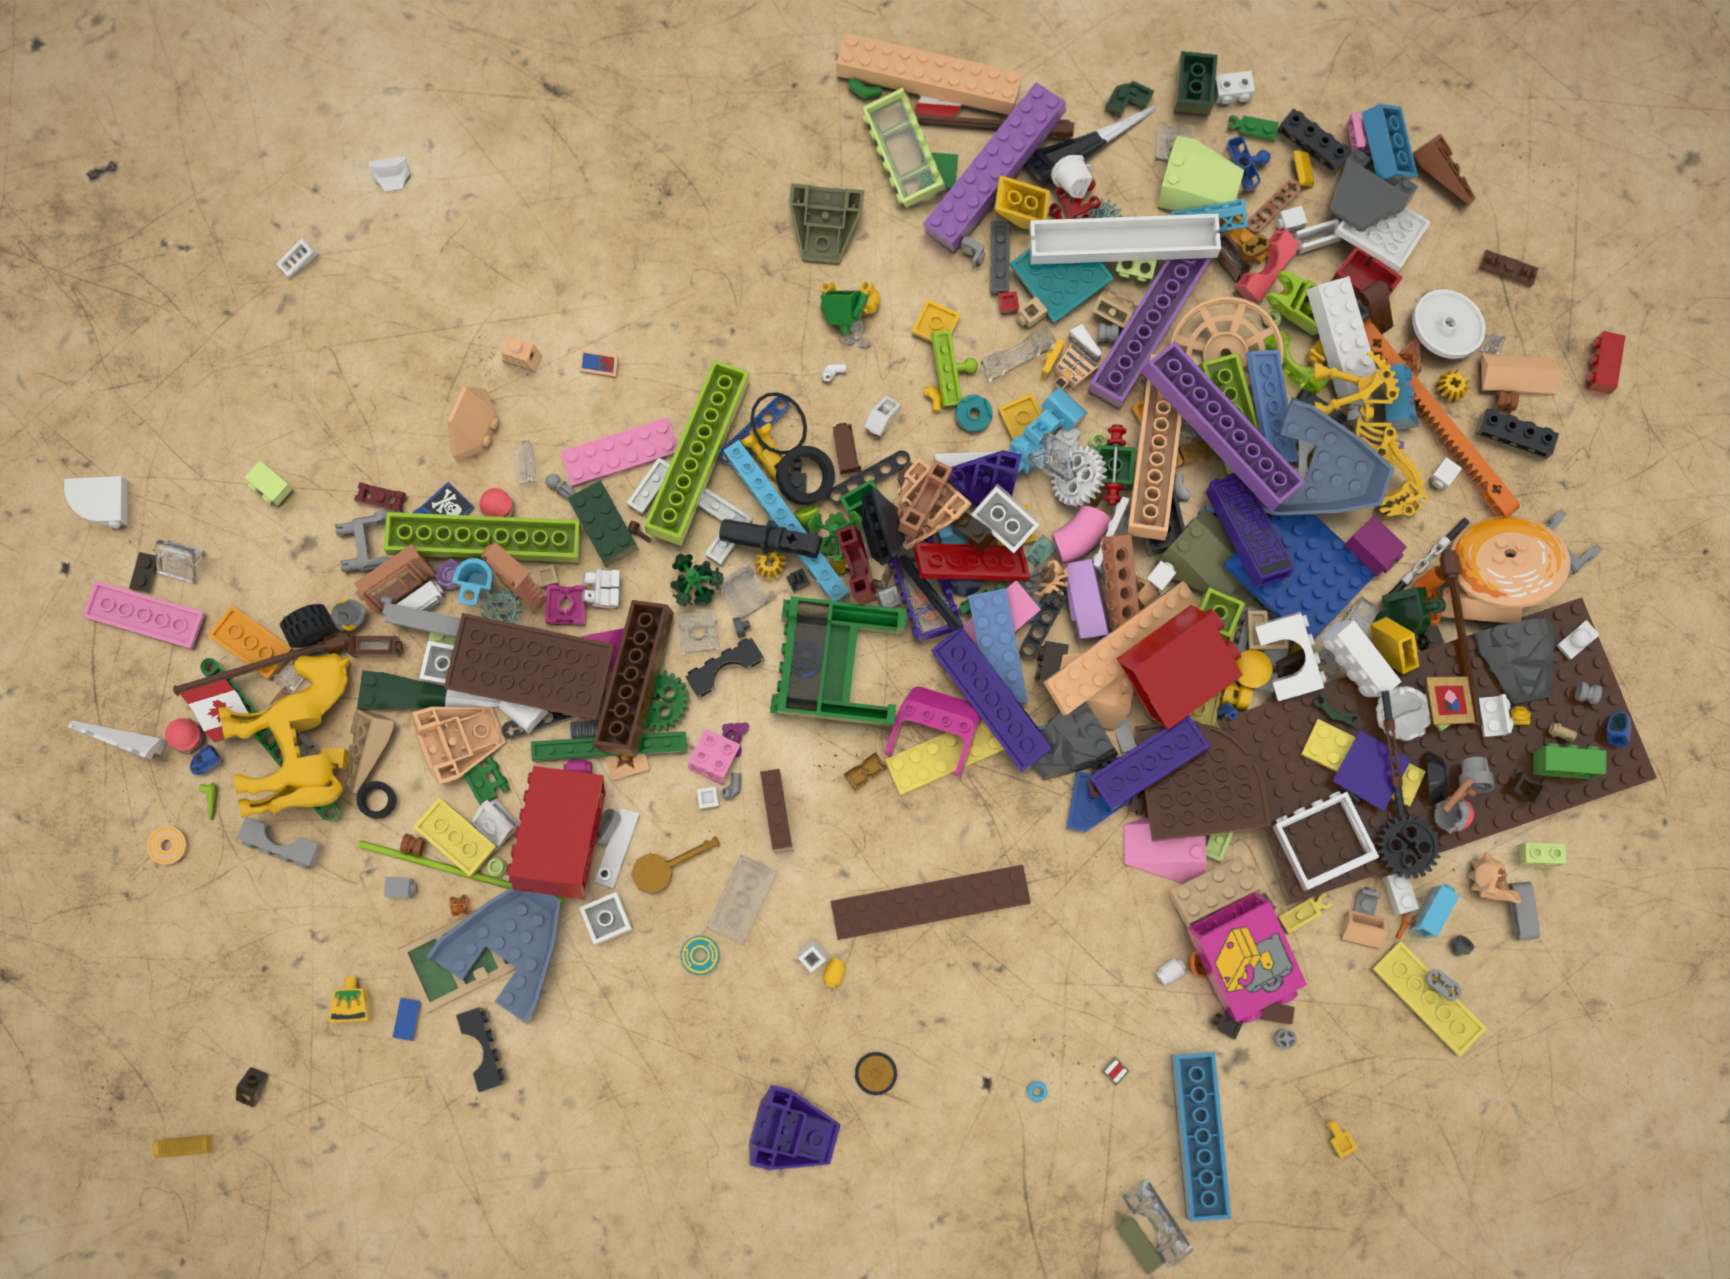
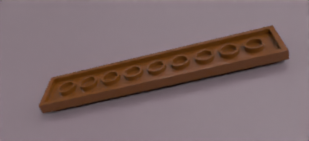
M1023 865L831 901L838 940L1031 904Z

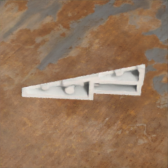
M72 721L68 725V728L150 760L154 753L161 755L167 743L166 740L77 721Z

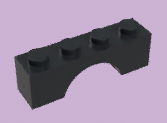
M752 638L741 640L737 643V647L721 652L720 657L716 659L714 657L710 658L704 663L703 667L699 669L696 667L688 672L686 679L698 700L715 690V677L723 667L735 664L749 670L765 661Z
M478 1007L457 1014L456 1017L461 1034L473 1036L480 1042L483 1048L481 1065L473 1072L478 1092H484L504 1085L506 1074L504 1069L500 1068L498 1062L501 1058L498 1049H495L493 1045L495 1037L492 1029L489 1030L488 1028L489 1016L487 1011L483 1010L482 1007Z

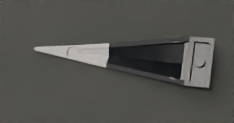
M1151 106L1126 119L1086 135L1036 149L1024 166L1042 183L1051 177L1052 169L1059 160L1068 155L1087 157L1155 110V106Z

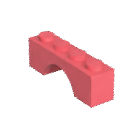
M1277 230L1269 239L1270 246L1267 249L1268 260L1265 268L1260 273H1244L1235 285V288L1247 301L1259 302L1262 300L1269 287L1275 283L1279 271H1283L1290 258L1296 254L1300 244L1288 230Z

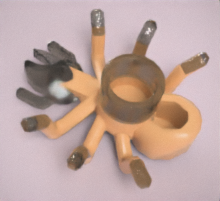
M1051 560L1047 567L1042 569L1035 565L1034 567L1039 571V579L1044 583L1036 580H1029V583L1045 588L1042 592H1029V596L1037 595L1042 597L1039 605H1044L1045 603L1049 605L1052 602L1055 605L1057 597L1053 591L1055 590L1060 595H1064V592L1056 587V585L1068 586L1067 577L1069 574L1066 569L1069 564L1065 563L1062 566L1058 561Z

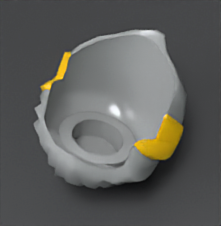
M348 598L334 605L330 617L340 631H352L364 621L366 608L356 600Z

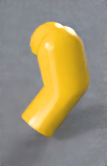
M935 386L925 387L923 390L924 395L933 400L932 411L941 412V393Z

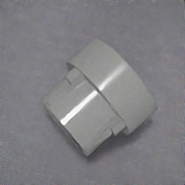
M1470 757L1461 761L1462 774L1459 776V786L1469 777L1474 781L1471 787L1476 790V794L1486 793L1495 788L1494 776L1489 770L1486 758Z

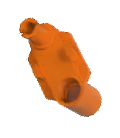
M1437 565L1418 578L1412 588L1426 587L1428 601L1433 598H1440L1439 592L1436 589L1447 582L1448 579L1442 576L1441 567ZM1431 612L1429 628L1439 623L1442 617L1441 613Z

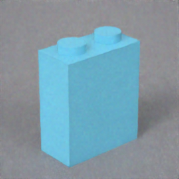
M1446 884L1431 888L1417 914L1416 921L1412 923L1409 929L1427 939L1438 937L1460 895L1455 893L1456 890Z

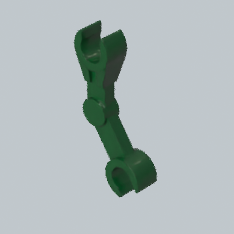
M1323 694L1318 695L1322 699V704L1317 703L1315 699L1312 700L1313 705L1321 708L1329 716L1330 720L1342 721L1350 727H1357L1359 725L1351 721L1352 717L1359 719L1360 716L1358 714H1340L1334 711L1326 703L1327 699Z

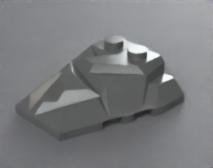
M1535 618L1500 625L1474 633L1478 653L1487 661L1490 666L1489 670L1496 675L1501 689L1512 705L1551 697L1555 635L1550 618Z
M1085 701L1068 715L1063 716L1060 711L1055 718L1052 717L1048 721V726L1041 732L1053 749L1037 761L1034 766L1042 779L1047 780L1091 768L1096 761L1114 758L1119 754Z

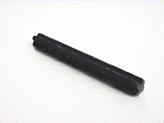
M903 554L899 557V564L952 630H958L962 623L926 578H920L917 567L907 555Z

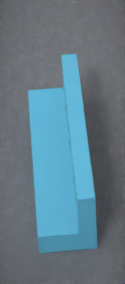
M1244 199L1170 212L1171 215L1218 214L1219 218L1225 220L1224 224L1219 226V232L1248 227ZM1243 214L1244 222L1235 223L1232 221L1235 215Z

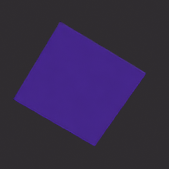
M1360 730L1332 781L1384 811L1394 793V786L1391 783L1392 773L1388 746ZM1398 753L1400 775L1403 776L1411 760ZM1394 755V756H1392V758H1393V764L1396 763V759H1395V755Z

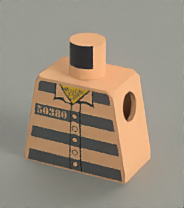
M1072 343L1056 367L1055 374L1059 378L1054 382V385L1057 389L1060 387L1064 389L1067 385L1072 389H1076L1096 374L1099 365Z

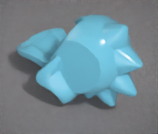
M1025 434L1019 435L1012 440L1009 452L1022 454L1018 472L1023 470L1025 474H1028L1030 468H1034L1035 463L1045 464L1046 458L1051 451L1047 446L1052 438L1050 435L1037 445Z

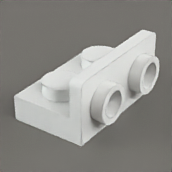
M1506 694L1478 698L1477 703L1480 721L1482 722L1483 738L1505 736L1512 733L1513 720L1509 717L1510 701L1506 698Z

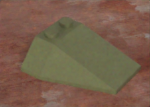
M791 183L789 204L802 260L840 263L863 210L865 190L827 188Z
M1206 508L1154 563L1156 566L1160 561L1170 563L1176 572L1173 579L1179 582L1184 581L1188 586L1204 593L1208 588H1212L1229 596L1240 584L1223 567L1236 553V550L1220 520Z

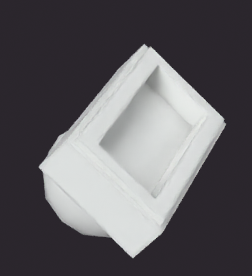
M1586 620L1556 646L1571 660L1600 634Z

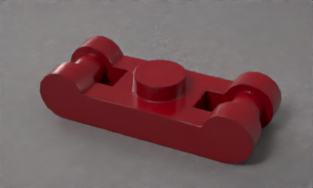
M359 482V491L355 495V502L396 512L402 511L403 506L401 504L405 500L406 493ZM366 492H371L370 498L365 497ZM391 497L395 498L394 503H390Z

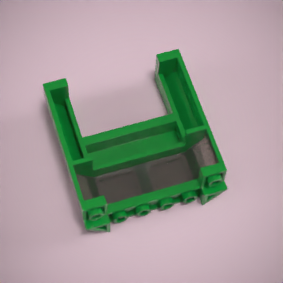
M791 596V600L784 599L781 619L782 622L789 623L784 626V635L787 636L786 643H782L781 654H785L784 662H780L779 673H782V681L778 680L777 692L779 694H772L770 713L893 727L896 705L888 704V707L849 702L857 631L903 636L907 609L872 605L860 606L855 603ZM816 646L820 649V655L816 650ZM814 670L818 671L812 676L802 677L804 674L811 673Z

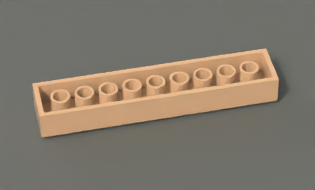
M845 33L836 63V76L847 79L857 78L861 82L896 90L903 88L905 92L1010 115L1015 109L1022 80V73L847 33Z
M1151 354L1150 360H1152L1157 355ZM1148 379L1146 380L1127 534L1165 540L1169 526L1182 415Z

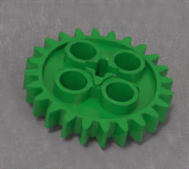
M666 670L662 675L659 671L655 685L656 690L653 693L651 708L645 724V728L649 725L651 732L655 727L658 732L661 731V727L668 731V725L670 724L675 728V721L682 722L679 718L680 715L686 716L683 709H689V706L685 704L690 701L689 697H686L689 691L683 690L686 687L685 683L680 684L681 678L677 677L675 679L674 673L668 676ZM668 691H675L673 696L666 697ZM663 709H670L667 715H661Z

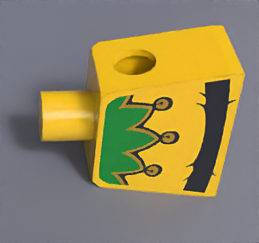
M344 977V989L334 990L329 1022L372 1021L367 989H357V977Z

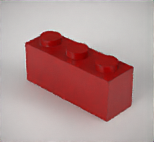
M1603 331L1599 336L1595 337L1593 343L1595 353L1590 361L1592 371H1590L1587 379L1590 382L1589 389L1611 394L1618 388L1626 335Z

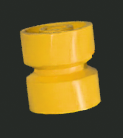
M1233 682L1222 691L1220 704L1229 702L1235 705L1236 709L1248 710L1253 688L1244 685L1239 687L1237 683ZM1237 692L1236 697L1232 698L1233 693Z

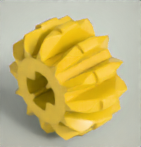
M1450 369L1440 375L1441 379L1437 381V385H1439L1437 391L1442 392L1441 398L1447 396V401H1451L1453 398L1456 402L1466 396V392L1470 387L1467 386L1469 380L1464 379L1465 373L1459 375V369L1455 370L1454 373Z
M772 552L770 556L756 554L758 560L754 561V565L758 567L755 571L756 573L761 572V578H764L767 574L768 580H771V575H774L777 579L779 578L777 572L784 573V569L781 568L786 567V562L783 561L785 559L784 555H779L776 552ZM771 560V563L773 562V566H767V561Z

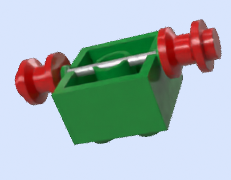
M1113 424L1107 431L1111 434V439L1107 440V445H1097L1096 451L1103 456L1102 460L1106 462L1103 467L1107 471L1103 475L1107 478L1102 479L1101 482L1105 485L1099 486V488H1104L1108 491L1107 496L1103 497V501L1107 502L1109 506H1117L1121 501L1122 497L1119 496V491L1131 490L1135 460V448L1122 447L1126 445V441L1122 439V436L1127 433V429L1123 428V425Z

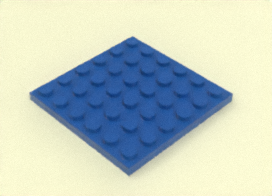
M1273 515L1269 520L1295 566L1291 576L1256 588L1237 552L1223 567L1278 618L1301 611L1302 616L1306 615L1309 626L1306 627L1307 633H1312L1313 639H1315L1368 584L1375 574L1316 515Z

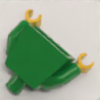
M829 282V285L826 283L822 284L821 289L824 293L820 296V309L826 316L830 325H840L841 334L851 333V324L860 320L869 298L868 294L873 293L875 290L874 284L870 283L867 289L868 283L863 282L861 284L862 293H860V290H836V285Z

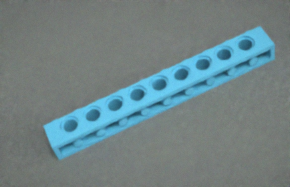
M739 440L723 450L725 458L770 520L776 522L778 528L786 527L790 531L807 533ZM820 551L817 558L797 555L829 601L842 602L849 597L850 591Z

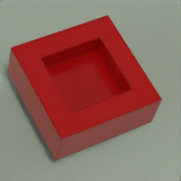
M1017 291L998 293L1001 313L1018 311Z

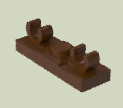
M1485 250L1479 266L1480 269L1531 287L1539 270L1538 267L1489 250Z

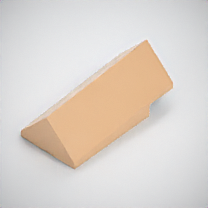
M1481 354L1482 391L1500 390L1508 394L1511 392L1518 394H1556L1561 369L1555 358Z

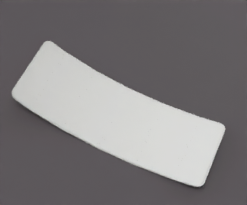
M1125 717L1114 730L1122 752H1127L1137 747Z

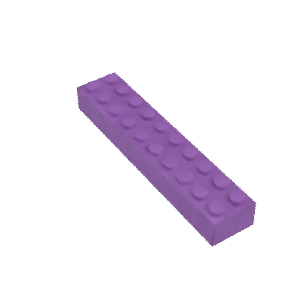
M1035 82L923 223L925 232L955 252L961 245L964 236H968L995 202L999 176L1002 175L1011 179L1015 177L1065 114L1066 102Z
M1213 258L1166 260L1090 382L1088 391L1119 409L1122 407L1141 376L1142 370L1149 362L1151 354H1154Z
M1175 341L1147 363L1142 370L1143 375L1271 512L1306 482Z

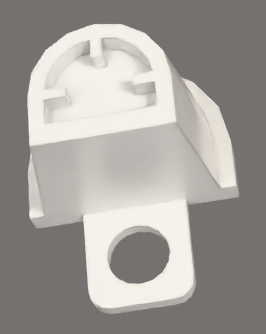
M1068 155L1055 164L1051 172L1052 182L1057 187H1062L1075 198L1084 197L1093 179L1091 176L1093 166L1085 164L1082 155Z

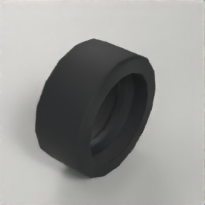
M380 781L366 783L361 787L357 795L359 810L370 818H384L391 814L396 805L394 790L386 783ZM373 789H382L388 796L387 805L380 811H372L365 804L366 795Z

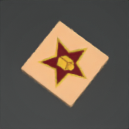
M646 754L637 755V757H606L612 781L650 770Z

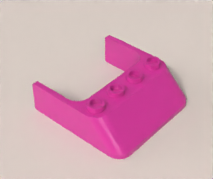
M917 686L912 688L900 706L885 754L888 757H892L901 728L906 720L958 735L964 741V748L955 771V776L961 780L981 717L969 701Z

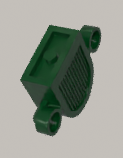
M1415 587L1382 595L1385 610L1377 612L1375 620L1379 621L1388 617L1415 633V640H1419V636L1425 633L1431 624V612H1444L1446 602L1442 598H1433L1428 601L1426 587Z

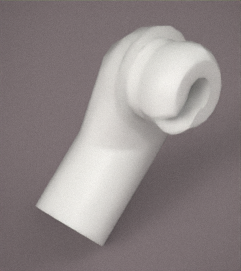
M846 363L829 364L822 372V379L829 382L837 373H846Z

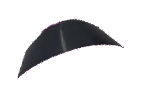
M1427 751L1430 806H1433L1443 800L1447 794V771L1444 760L1438 755Z

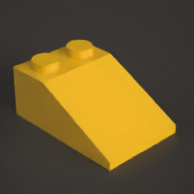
M1000 175L994 211L1018 227L1029 230L1031 220H1047L1050 191Z

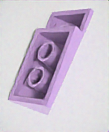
M1093 559L1066 563L1069 565L1066 569L1069 576L1065 580L1068 582L1066 588L1071 620L1077 623L1079 639L1107 636L1111 633L1100 576L1093 565Z

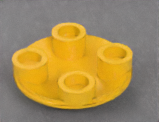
M1244 651L1241 653V659L1236 661L1243 675L1237 679L1241 685L1249 688H1258L1265 685L1272 676V663L1268 656L1261 651Z

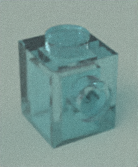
M1042 535L1027 551V560L1032 565L1041 567L1052 556L1057 547Z

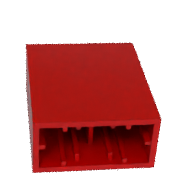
M1190 605L1116 658L1151 719L1168 730L1243 676L1236 664V661L1241 659V654L1230 640H1223L1219 631L1225 628L1214 610L1209 609L1207 612H1204Z

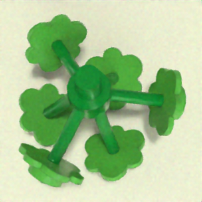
M854 510L849 512V522L844 519V515L841 512L831 513L825 525L822 524V515L819 513L813 515L809 520V533L817 534L820 528L829 532V536L823 538L820 552L827 555L826 558H832V561L836 562L844 560V554H839L837 530L852 524L858 530L863 529L862 518Z

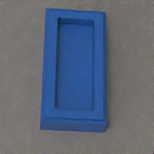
M400 998L392 1038L413 1041L421 1005L420 1001Z

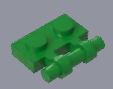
M492 756L485 759L488 766L482 768L481 764L478 763L463 775L480 806L486 800L490 802L498 797L495 789L500 787L503 793L510 790L506 777L502 776L498 769L500 766L497 762H494ZM491 772L496 779L493 783L487 777V774Z

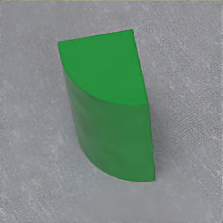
M872 479L839 497L848 518L850 517L849 512L853 510L862 516L863 503L861 502V497L871 488L879 491Z

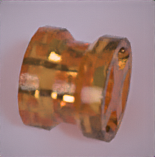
M466 894L461 895L459 898L450 897L452 916H458L459 913H470L469 900Z

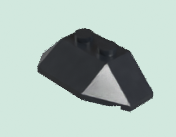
M871 488L861 497V502L863 503L862 526L871 557L879 562L880 565H885L896 556L905 541L903 533L898 531L900 520L895 505L877 489Z

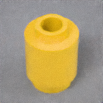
M834 958L827 962L822 980L825 981V986L834 989L836 985L841 986L846 971L845 962Z

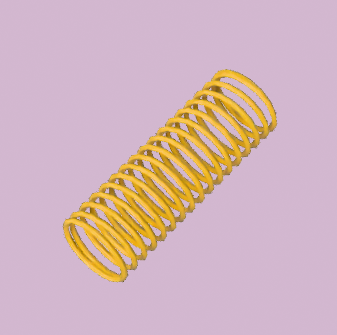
M209 1135L154 1140L152 1147L153 1156L155 1158H165L201 1153L208 1154L211 1149V1140ZM207 1136H208V1139H209L208 1151H206V1149H207V1138H206V1137H207ZM194 1137H195V1139H196V1140H195V1146H196V1149H195V1150H194ZM197 1138H199V1150L197 1149ZM184 1139H186V1152H185V1150H184V1149H185ZM169 1140H170V1153L168 1152V1150H169V1143H168V1141H169ZM156 1141H157V1153H158V1155H156V1153H155V1142H156Z

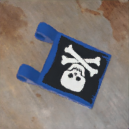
M447 482L412 513L467 516L475 507Z

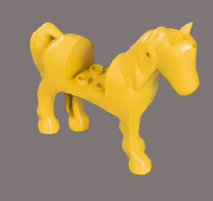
M332 653L320 657L305 655L298 657L294 662L293 668L298 675L308 679L312 685L300 692L282 697L275 701L267 710L246 714L233 712L228 707L218 708L224 738L237 736L244 740L259 730L269 728L283 757L282 767L269 776L252 778L242 774L233 775L237 794L248 792L251 795H256L264 791L275 792L267 798L256 801L247 798L238 799L242 818L249 817L252 814H263L267 811H271L275 815L280 810L293 806L322 807L338 799L343 788L339 780L333 775L330 757L324 754L301 757L299 746L294 745H297L296 733L318 726L321 723V716H323L325 711L330 709L339 697L343 695L345 686L348 683L346 668L350 664V656L341 658L338 654Z

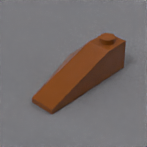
M1441 133L1413 152L1414 160L1418 165H1421L1426 172L1464 202L1470 204L1476 199L1467 180L1460 176L1461 168L1458 163L1453 162L1451 158L1453 152Z

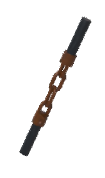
M1389 690L1381 691L1385 718L1383 722L1388 739L1392 773L1391 783L1394 786L1397 815H1405L1402 792L1403 780L1402 775H1400L1395 736V719L1392 716ZM1391 742H1393L1394 750H1391ZM1394 755H1395V759H1396V763H1395V764H1393V758H1392V756H1394Z

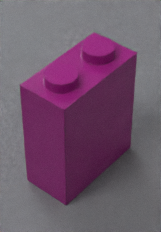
M1375 515L1344 544L1376 576L1382 571L1386 574L1393 567L1391 563L1393 561L1397 563L1404 556L1402 552L1407 548Z

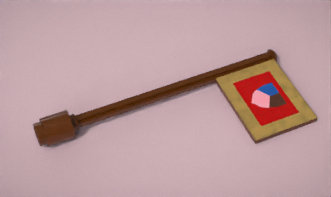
M1448 550L1440 553L1439 561L1442 576L1449 580L1464 677L1424 678L1431 725L1471 723V726L1479 727L1482 725V722L1480 721L1457 581L1458 575L1462 573L1460 559L1456 550Z

